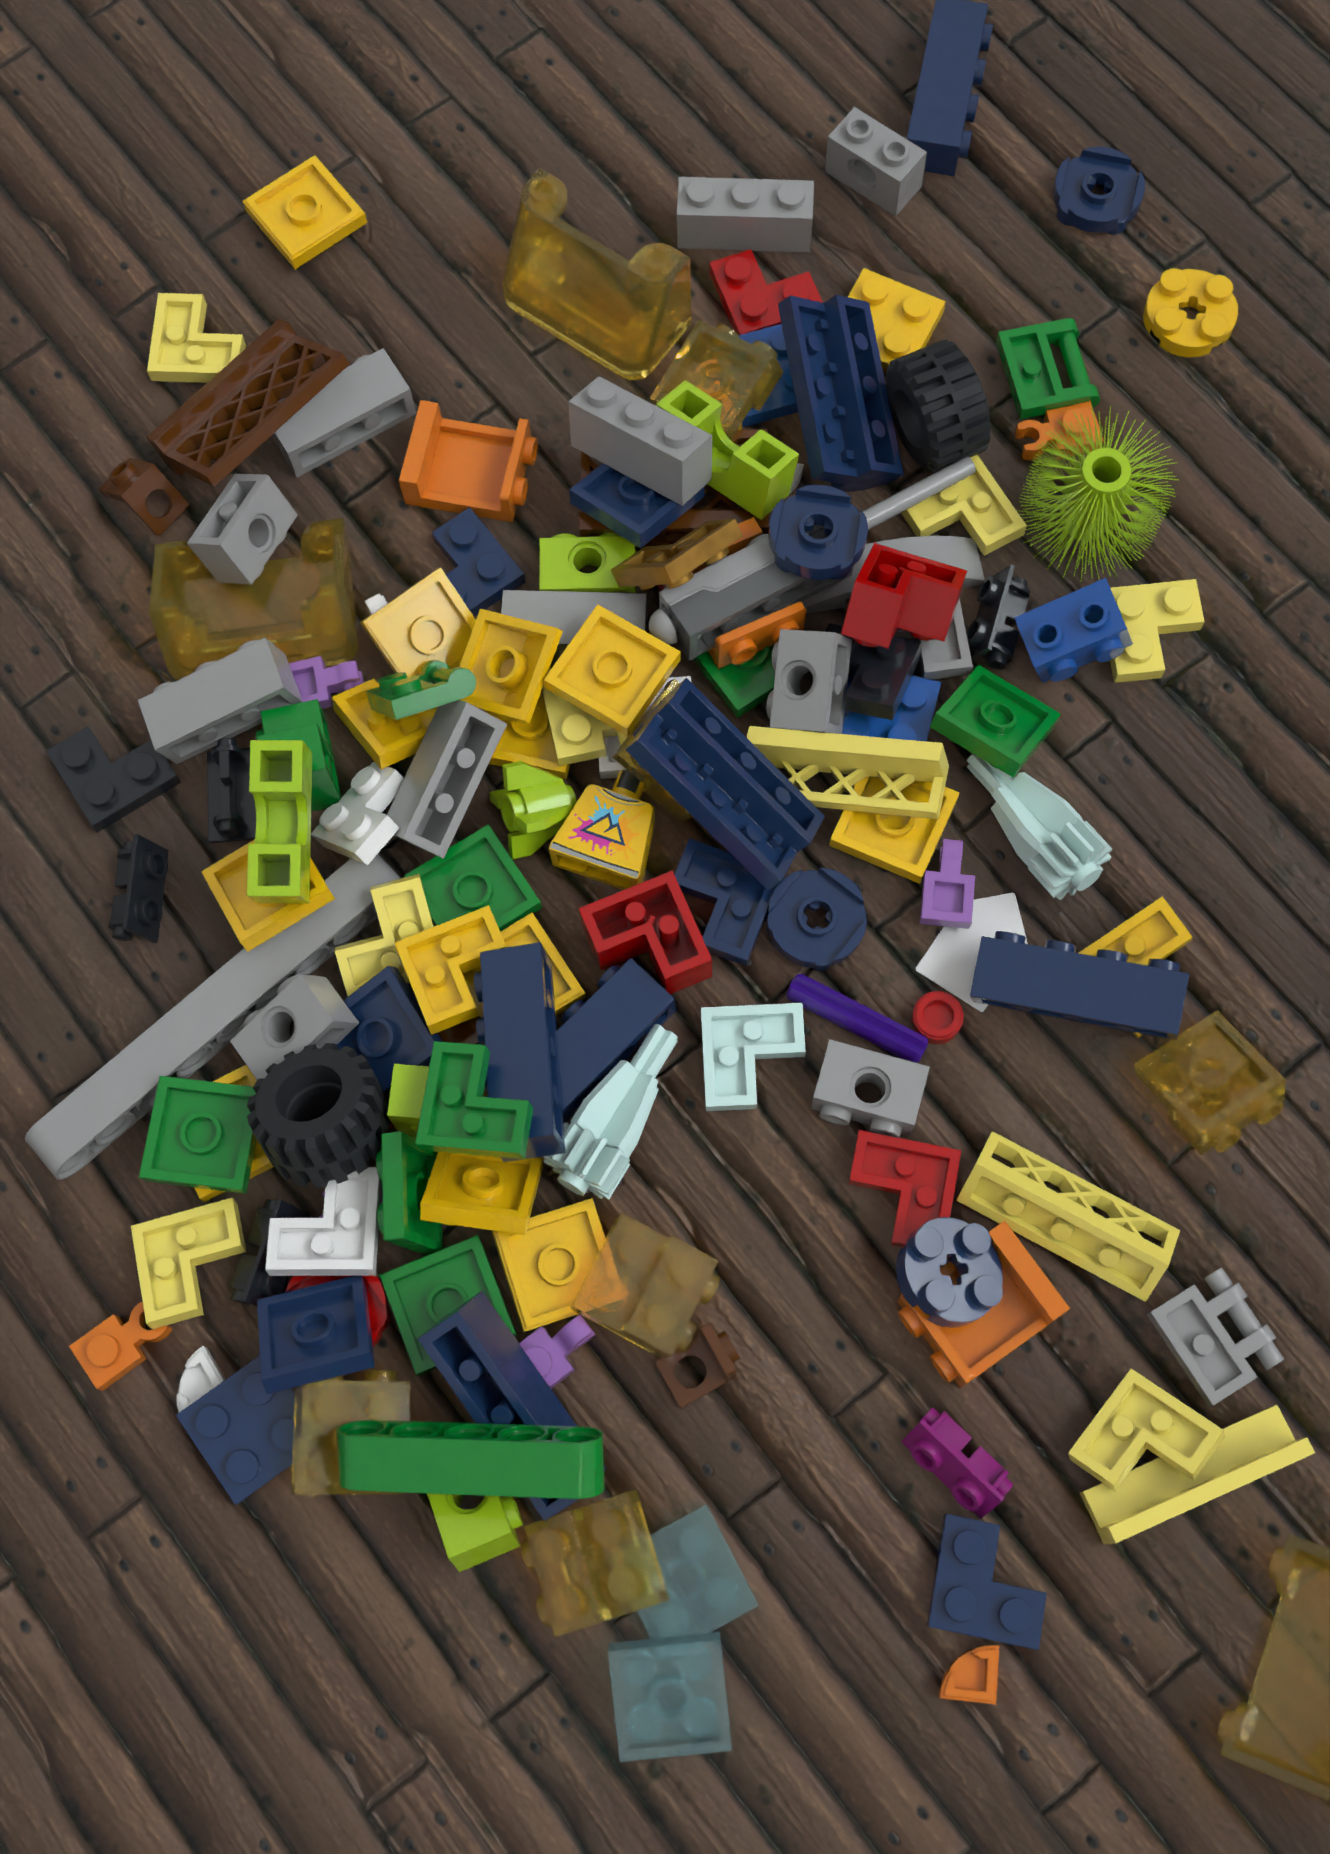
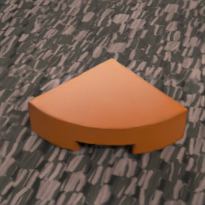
M999 1645L974 1647L958 1656L947 1668L942 1678L938 1697L996 1705Z

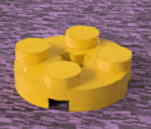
M1176 268L1166 270L1161 275L1160 280L1150 290L1144 307L1143 321L1147 332L1150 335L1152 330L1154 335L1160 339L1159 346L1171 354L1181 357H1201L1209 354L1213 347L1221 343L1223 345L1229 339L1237 321L1238 304L1232 293L1233 284L1226 276L1213 275L1202 270H1180ZM1192 307L1200 313H1197L1195 319H1188L1186 311L1179 309Z

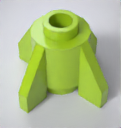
M522 761L503 764L505 789L489 792L490 802L498 809H501L506 828L513 832L508 833L509 856L512 859L531 856L559 831L577 803L576 795L570 785H566L559 776Z

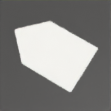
M1015 893L973 900L972 924L970 928L944 926L917 965L916 971L980 1012H984L988 1005L975 1003L970 997L981 937L994 938L996 931L1011 932L1026 937Z

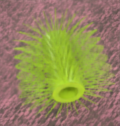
M1111 406L1107 444L1105 443L1106 417L1103 448L1100 412L1099 439L1093 409L1096 449L1089 419L1091 439L1083 418L1084 427H1082L1078 418L1077 420L1085 434L1087 448L1081 433L1079 438L1073 426L1072 428L1076 436L1072 431L1070 433L1066 428L1065 430L1066 433L1068 432L1074 438L1077 445L1076 448L1071 439L1073 447L1066 439L1067 444L1057 432L1056 434L1062 440L1054 435L1056 438L1052 437L1058 444L1061 443L1065 446L1069 456L1062 447L1063 452L1059 448L1058 450L1053 447L1054 449L1049 446L1046 448L1038 444L1047 449L1044 451L1056 455L1059 460L1058 456L1062 457L1065 465L1054 456L1049 459L1046 456L1043 458L1035 454L1043 460L1032 465L1046 466L1048 469L1040 468L1041 470L1033 468L1036 471L1029 470L1034 474H1028L1034 477H1026L1039 480L1032 481L1026 479L1031 482L1026 483L1031 487H1025L1033 490H1023L1035 492L1027 494L1043 496H1024L1029 498V500L1019 498L1032 501H1019L1022 503L1039 504L1021 505L1038 506L1027 509L1043 508L1032 512L1020 511L1028 512V514L1019 515H1035L1024 518L1040 517L1033 520H1041L1045 517L1048 518L1044 520L1050 519L1046 523L1037 524L1039 522L1027 525L1036 526L1033 528L1037 530L1033 532L1046 528L1043 531L1045 532L1060 524L1051 532L1036 538L1032 537L1033 539L1029 540L1032 541L1044 536L1039 540L1041 541L1056 533L1046 541L1049 543L1057 534L1063 531L1054 542L1046 547L1048 549L1057 540L1059 541L1053 548L1063 542L1057 552L1060 550L1057 554L1058 556L1066 546L1059 565L1074 539H1077L1065 573L1081 540L1075 566L1076 571L1081 557V582L1084 548L1086 551V572L1088 541L1092 579V557H1094L1098 575L1095 540L1102 571L1100 551L1108 572L1107 565L1109 563L1111 566L1105 553L1104 542L1113 566L1112 554L1117 561L1114 553L1121 562L1122 560L1119 556L1125 561L1124 556L1122 557L1117 552L1116 545L1121 554L1122 552L1118 544L1124 552L1123 547L1129 553L1130 551L1134 553L1132 551L1134 548L1127 538L1133 544L1134 542L1138 544L1136 541L1139 543L1142 541L1151 546V544L1144 540L1152 541L1148 540L1144 535H1142L1144 538H1141L1138 534H1141L1140 532L1145 534L1144 532L1152 535L1148 531L1156 533L1152 530H1157L1153 526H1159L1154 523L1160 524L1157 521H1162L1157 517L1165 518L1158 515L1159 512L1154 510L1167 512L1163 508L1169 510V508L1163 506V504H1167L1159 502L1168 501L1156 498H1170L1154 496H1173L1165 493L1170 491L1162 489H1174L1153 487L1172 486L1153 485L1166 482L1145 483L1160 479L1179 480L1163 478L1177 476H1157L1173 472L1152 474L1159 472L1155 471L1146 473L1153 470L1150 469L1140 473L1147 467H1161L1162 465L1178 462L1158 464L1165 461L1155 463L1154 461L1156 460L1145 463L1147 461L1145 460L1132 467L1142 458L1166 448L1150 453L1152 451L1150 450L1137 457L1144 451L1142 449L1128 461L1141 446L1150 440L1144 441L1133 450L1151 430L1135 446L1129 448L1132 442L1130 444L1129 442L1138 432L1137 430L1125 445L1132 430L1130 428L1119 449L1116 450L1126 422L1125 419L1114 447L1111 448L1117 422L1116 417L1115 425L1113 423L1110 435ZM1088 442L1092 447V452L1089 450ZM1078 444L1082 447L1083 456L1081 455ZM1068 449H1070V450L1072 451V454H1073L1072 457H1071V455H1070ZM1064 458L1068 460L1070 467L1067 466ZM1060 468L1065 470L1070 476H1064ZM1143 468V469L1139 470L1138 472H1136V473H1134V474H1131V473H1132L1133 471H1135L1136 469ZM1142 477H1149V478H1147V479H1150V478H1159V479L1152 480V481H1148V482L1145 481V480H1147V479H1144V480H1142V481L1136 482L1137 480H1139V479L1142 478ZM1061 479L1066 485L1057 486L1052 480ZM1136 487H1143L1138 490H1134V488ZM1147 487L1150 488L1149 490H1155L1156 492L1142 493L1149 490H1144L1140 492L1137 491ZM1058 491H1060V492L1063 494V495H1051V494L1056 493V492H1058ZM1161 492V493H1164V494H1150V493ZM1130 496H1139V497H1143V498H1145V499L1133 501V500H1135V499H1137V498H1139V497H1136V498H1134V499H1131ZM1055 499V500H1052V501L1047 502V503H1044V502H1043V501ZM1056 500L1058 501V502H1056V503H1054V504H1048V503H1051V502L1056 501ZM1151 502V503H1153V504H1139V503ZM1125 505L1137 506L1140 511L1131 512ZM1121 514H1127L1131 522H1127ZM1061 516V518L1058 519L1057 521L1050 522V521H1052V520H1054V519H1056V518H1058V517ZM1122 523L1125 526L1127 532L1124 531ZM1113 529H1115L1117 537L1113 534ZM1108 534L1110 536L1113 546L1109 543ZM1122 535H1123L1124 538L1127 540V542L1129 543V545H1127V544L1125 543V541H1124ZM1099 537H1100V539H1101V541H1102L1103 548H1102V546H1101V544H1100Z

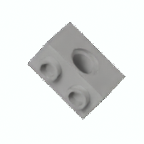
M854 107L828 136L825 172L889 213L897 216L922 187L927 152Z
M234 474L187 544L218 582L252 585L254 580L263 572L264 565L276 547L285 539L288 529L298 514L268 475Z
M780 629L779 642L775 643L772 651V666L775 670L774 689L769 693L766 708L768 718L770 719L769 728L842 734L852 645L851 638L836 632ZM811 671L813 675L812 687L807 693L802 694L800 681L807 672Z
M298 974L288 978L278 987V995L265 1008L251 1013L242 1024L244 1028L230 1040L257 1080L265 1078L268 1075L265 1070L273 1063L278 1065L284 1061L285 1058L283 1056L291 1051L297 1054L303 1052L304 1046L315 1044L317 1049H319L325 1043L338 1044L359 1024L326 977ZM292 1020H293L295 1027H294V1033H293V1035H292V1037H291V1035H290V1024H291V1022H292Z
M829 1039L811 1109L820 1111V1118L831 1123L849 1125L850 1120L870 1125L869 1130L873 1133L900 1138V1134L910 1136L915 1126L930 1067ZM872 1083L880 1089L882 1099L876 1103H865L856 1096L854 1089L859 1084Z

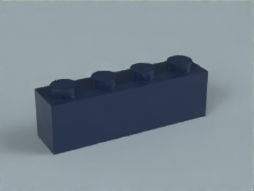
M966 0L935 1L907 135L908 141L927 152L925 172L955 176L958 158L967 159L972 131L964 130L965 122L974 123L979 95L971 94L973 86H982L986 59L978 57L980 51L988 52L993 24L985 23L988 4Z
M996 931L994 938L981 937L970 992L973 1002L1177 1041L1190 974L1179 972L1180 964L1162 959H1149L1148 966L1127 962V954L1098 949L1096 956L1075 953L1077 946L1055 940H1046L1045 947L1025 944V936L1005 931Z
M540 942L480 952L481 971L474 973V987L478 1001L480 1003L483 1002L484 1018L477 1019L476 1029L479 1044L486 1045L491 1052L483 1096L528 1100L534 1108L525 1159L566 1153L552 964ZM500 1157L503 1162L523 1160L516 1158Z
M632 958L621 968L618 965H614L607 970L596 985L599 990L586 1003L583 1000L575 1002L561 1018L563 1025L557 1030L563 1124L578 1110L583 1100L620 1060L627 1061L640 1048L654 1024L662 1026L676 1012L675 998Z
M483 1291L444 1316L418 1338L420 1344L476 1423L577 1426ZM528 1497L544 1521L579 1500Z

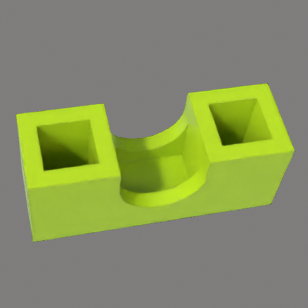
M686 380L656 403L657 407L712 435V480L707 483L709 486L760 520L768 515L782 498L784 500L789 496L799 453L762 429L741 447L736 445L728 438L721 425L720 417L723 404Z
M250 740L249 792L253 795L255 801L256 834L254 844H248L247 896L257 903H309L312 751L303 740Z

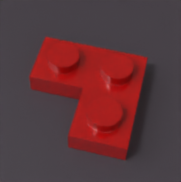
M751 249L709 262V274L736 336L781 324L778 303L790 295L823 303L809 271L767 285Z
M863 1130L858 1131L848 1184L899 1194L890 1245L904 1247L910 1235L924 1223L936 1218H950L962 1150Z

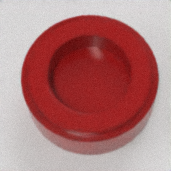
M942 991L929 992L919 998L911 1016L914 1031L925 1036L929 1040L928 1043L944 1044L954 1039L959 1033L964 1019L963 1009L959 1001L951 994Z

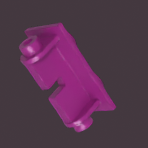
M932 1407L904 1437L901 1443L911 1451L913 1459L919 1466L932 1472L951 1490L954 1499L962 1507L973 1511L982 1519L1004 1500V1496L1013 1487L1014 1484L1007 1478L1009 1472L981 1446L967 1458L961 1450L972 1437L946 1411L940 1414Z

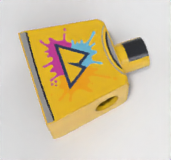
M620 770L612 790L594 784L588 785L549 846L552 865L622 890L642 883L655 826L654 806L640 800L647 783L646 779L635 772Z

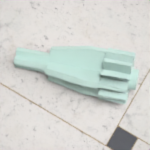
M975 754L968 758L967 762L969 765L967 768L995 799L996 802L991 807V810L1016 854L1029 867L1028 870L1053 898L1057 897L1059 900H1062L1067 893L1072 896L1077 890H1085L1099 878L1104 870L1100 865L1111 859L1109 852L1113 849L1087 821L1084 822L1082 820V817L1065 799L1025 772H1019L1013 778L1000 769L991 766Z
M654 1024L632 1061L629 1063L628 1061L620 1060L583 1100L571 1119V1124L564 1123L566 1153L543 1156V1158H545L544 1163L553 1167L552 1171L560 1174L557 1178L558 1182L570 1191L581 1196L591 1191L598 1198L602 1199L604 1197L607 1200L612 1196L630 1166L629 1157L638 1144L659 1090L657 1088L659 1081L655 1077L678 1042V1037L672 1031H667L661 1025Z

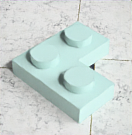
M802 1003L701 1007L706 1111L757 1109L755 1059L805 1057Z

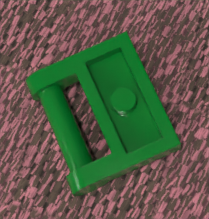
M1065 318L998 332L996 345L1019 420L1045 415L1047 410L1091 401L1093 408L1100 403L1097 387L1090 384L1076 340L1079 337V331L1074 319ZM1051 343L1059 346L1072 386L1071 388L1063 389L1050 349L1049 344Z
M430 660L422 667L421 674L407 678L406 672H400L378 679L379 687L367 690L366 694L371 710L398 720L470 696L475 690L476 678L468 669L461 667L450 669L445 662Z

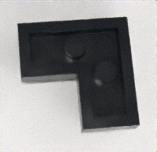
M829 623L825 632L841 634L843 626ZM894 636L889 648H885L882 646H863L852 637H849L852 639L848 676H853L854 679L845 696V710L893 720L921 657V641Z
M86 727L46 751L97 833L181 783L166 757L155 751L151 740L111 763L89 727Z

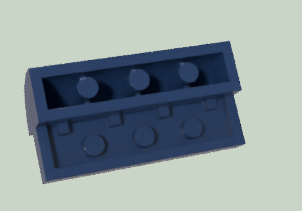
M791 295L778 303V309L811 479L831 482V487L844 492H854L878 487L903 476L904 473L869 302L841 295H835L824 303Z
M687 678L669 692L642 720L632 733L634 739L626 748V751L637 761L638 765L672 795L674 800L684 807L708 831L711 837L720 842L743 865L745 870L754 876L767 890H770L782 881L796 854L811 843L825 817Z

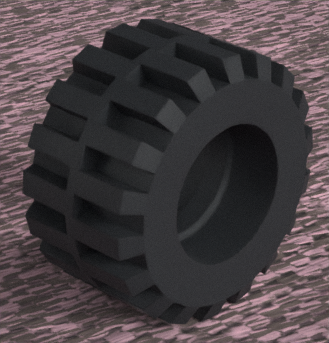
M944 339L890 362L886 373V392L892 419L906 450L920 467L928 473H934L966 456L972 457L987 450L990 443L991 427L986 396L974 367L955 343Z
M325 1043L322 1048L317 1049L316 1045L313 1044L304 1046L303 1052L295 1054L294 1051H291L284 1055L285 1060L278 1065L275 1063L271 1064L265 1070L268 1075L265 1078L258 1079L253 1086L256 1094L248 1099L247 1107L251 1113L247 1115V1119L253 1134L278 1173L286 1180L292 1178L296 1185L305 1187L312 1181L315 1188L327 1187L330 1180H335L337 1184L348 1180L347 1175L357 1171L360 1174L368 1168L366 1162L370 1158L376 1159L378 1152L382 1150L380 1145L382 1143L381 1134L392 1133L388 1126L392 1122L387 1116L389 1101L364 1056H358L355 1050L348 1046L339 1050L337 1044ZM329 1110V1111H328L327 1113H325L324 1115H322V1116H320V1117H318V1118H316V1119H313V1118H314L315 1116H317L318 1114H320V1113H322V1112H324V1111Z

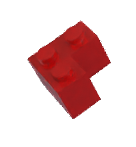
M874 543L854 582L841 634L852 637L857 643L867 647L882 646L889 648L897 628L909 631L912 636L921 640L930 641L936 639L944 642L953 621L968 570Z
M673 871L578 908L582 928L600 970L647 952L662 987L669 994L712 977V958Z

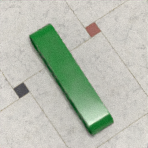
M358 1420L342 1424L337 1428L339 1485L347 1490L585 1499L600 1495L604 1492L605 1488L603 1432L592 1427Z

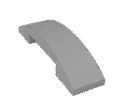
M956 536L898 538L866 544L860 560L853 567L851 576L802 601L806 608V614L844 608L846 606V599L851 597L854 582L874 543L968 570L962 588L981 586L985 579L977 545L971 538Z

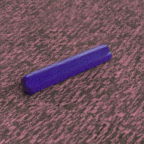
M797 974L787 990L788 1000L794 1003H802L803 1008L907 1061L918 1063L921 1060L929 1041L925 1036L804 974Z

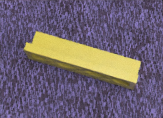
M749 726L746 738L776 768H784L791 776L788 780L796 788L799 787L801 789L799 791L815 807L939 819L949 769L943 743ZM818 772L832 773L838 783L823 793L810 791L804 782ZM867 776L879 777L886 786L872 797L858 796L852 786ZM914 781L933 782L929 803L907 801L900 791ZM846 791L848 795H842V793Z
M993 1131L956 1201L999 1224L1005 1221L1012 1231L1145 1302L1168 1268L1180 1233L1179 1229ZM995 1153L1012 1162L1016 1168H1010L991 1158L992 1154ZM1043 1181H1048L1059 1187L1062 1193H1057L1046 1187ZM1090 1206L1103 1210L1110 1218H1105L1095 1213ZM1138 1231H1142L1161 1241V1246L1159 1247L1142 1238Z
M1274 1405L1222 1428L1225 1438L1194 1481L1158 1457L1133 1468L1116 1492L1105 1484L1100 1483L1080 1492V1495L1103 1544H1115L1314 1454L1315 1451L1307 1437L1295 1440L1278 1405Z

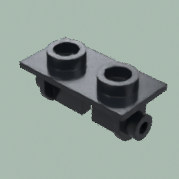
M1012 564L984 580L977 595V601L980 602L977 617L967 631L971 660L974 661L982 656L987 659L986 664L989 667L997 670L1004 669L1006 663L1012 661L1020 632L1006 625L1005 621L1017 626L1014 617L1025 613L1030 597V590L1027 588L1028 582L1020 577H1012L1015 568Z
M230 738L219 739L217 747L207 752L209 843L255 839L256 808L254 797L249 792L250 748L240 749L237 747L236 740Z
M139 834L134 835L133 842H125L123 849L117 853L118 863L115 887L127 889V894L113 896L111 919L108 928L113 930L112 938L116 940L130 941L133 939V934L152 943H158L160 922L163 914L162 903L165 878L168 871L169 850Z
M266 1199L263 1208L257 1207V1214L246 1243L260 1248L257 1256L242 1253L233 1280L229 1285V1288L233 1289L230 1298L233 1301L257 1307L258 1299L282 1294L287 1288L288 1276H269L265 1270L270 1218H309L310 1214L280 1199H277V1201Z

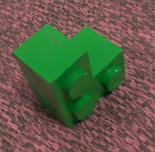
M318 699L260 711L263 729L256 731L257 740H303L312 751L311 812L327 809L331 805L338 803L342 796L327 719Z

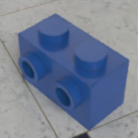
M1106 578L1014 617L1032 664L1042 683L1050 679L1054 682L1065 680L1076 674L1079 667L1095 660L1097 662L1110 661L1120 656L1124 652V648L1133 645Z

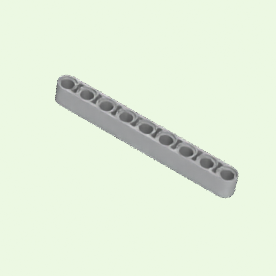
M379 854L375 856L368 866L352 858L349 859L324 880L335 898L333 901L249 952L245 948L242 949L34 1124L25 1136L26 1143L57 1180L66 1179L77 1173L153 1109L159 1076L188 1079L230 1043V1040L244 1028L242 1024L251 1013L265 1008L278 995L277 989L285 980L294 975H310L335 954V947L347 944L378 917L370 891L371 886L401 878Z

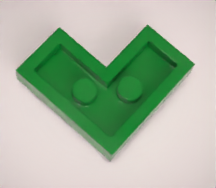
M434 1041L415 1145L420 1150L525 1159L534 1107L528 1100L483 1097L491 1053L486 1045Z

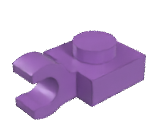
M321 656L289 663L302 701L318 699L322 709L333 707L331 693H342L364 683L363 673L358 671L356 661L343 662L326 668V664Z
M943 839L939 853L938 872L925 870L919 924L970 928L972 924L975 876L960 874L963 841Z
M578 1315L566 1324L553 1338L541 1326L519 1344L552 1389L575 1371L566 1357L596 1334L585 1319Z

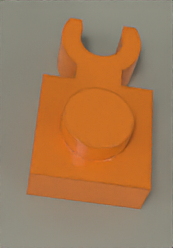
M1091 401L1047 410L1043 420L1044 424L1036 420L1020 422L1015 432L1016 439L1031 437L1036 441L1035 443L1024 445L1021 454L1023 460H1034L1035 458L1033 457L1039 458L1035 454L1041 456L1044 453L1041 449H1047L1038 444L1048 448L1047 446L1051 447L1048 443L1063 452L1062 447L1069 456L1065 446L1061 443L1058 444L1052 437L1056 438L1054 436L1056 435L1062 440L1056 434L1057 432L1067 444L1066 439L1073 447L1071 439L1076 448L1077 445L1074 438L1069 433L1067 435L1065 430L1066 428L1070 433L1072 431L1076 436L1072 426L1079 438L1081 433L1087 448L1085 434L1077 418L1082 427H1084L1083 418L1091 439L1089 419L1096 449L1095 424ZM1094 413V418H1095V422H1096V426H1097V431H1098V435H1099V439H1100L1099 424H1098L1096 415H1095V413ZM1088 442L1089 450L1092 452V447ZM1078 444L1079 450L1083 454L1082 447ZM1068 449L1070 455L1072 456V451Z
M142 1301L133 1308L129 1321L126 1324L122 1322L119 1316L113 1314L69 1347L96 1389L104 1391L147 1359L139 1348L140 1345L146 1341L159 1342L165 1339L171 1333L172 1327L166 1325L147 1330Z

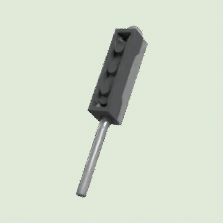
M966 456L864 510L863 513L867 519L868 530L973 475L976 472L974 462L970 457ZM814 525V529L811 532H806L807 535L814 539H823L830 536L824 533V526ZM763 534L754 538L746 548L708 564L705 569L695 573L694 577L687 583L672 589H668L666 586L664 590L660 591L659 609L652 614L649 620V632L668 645L677 643L690 661L714 648L715 639L718 636L808 599L851 576L854 566H852L850 574L842 579L815 580L803 578L791 572H784L775 563V555L770 548L768 534Z

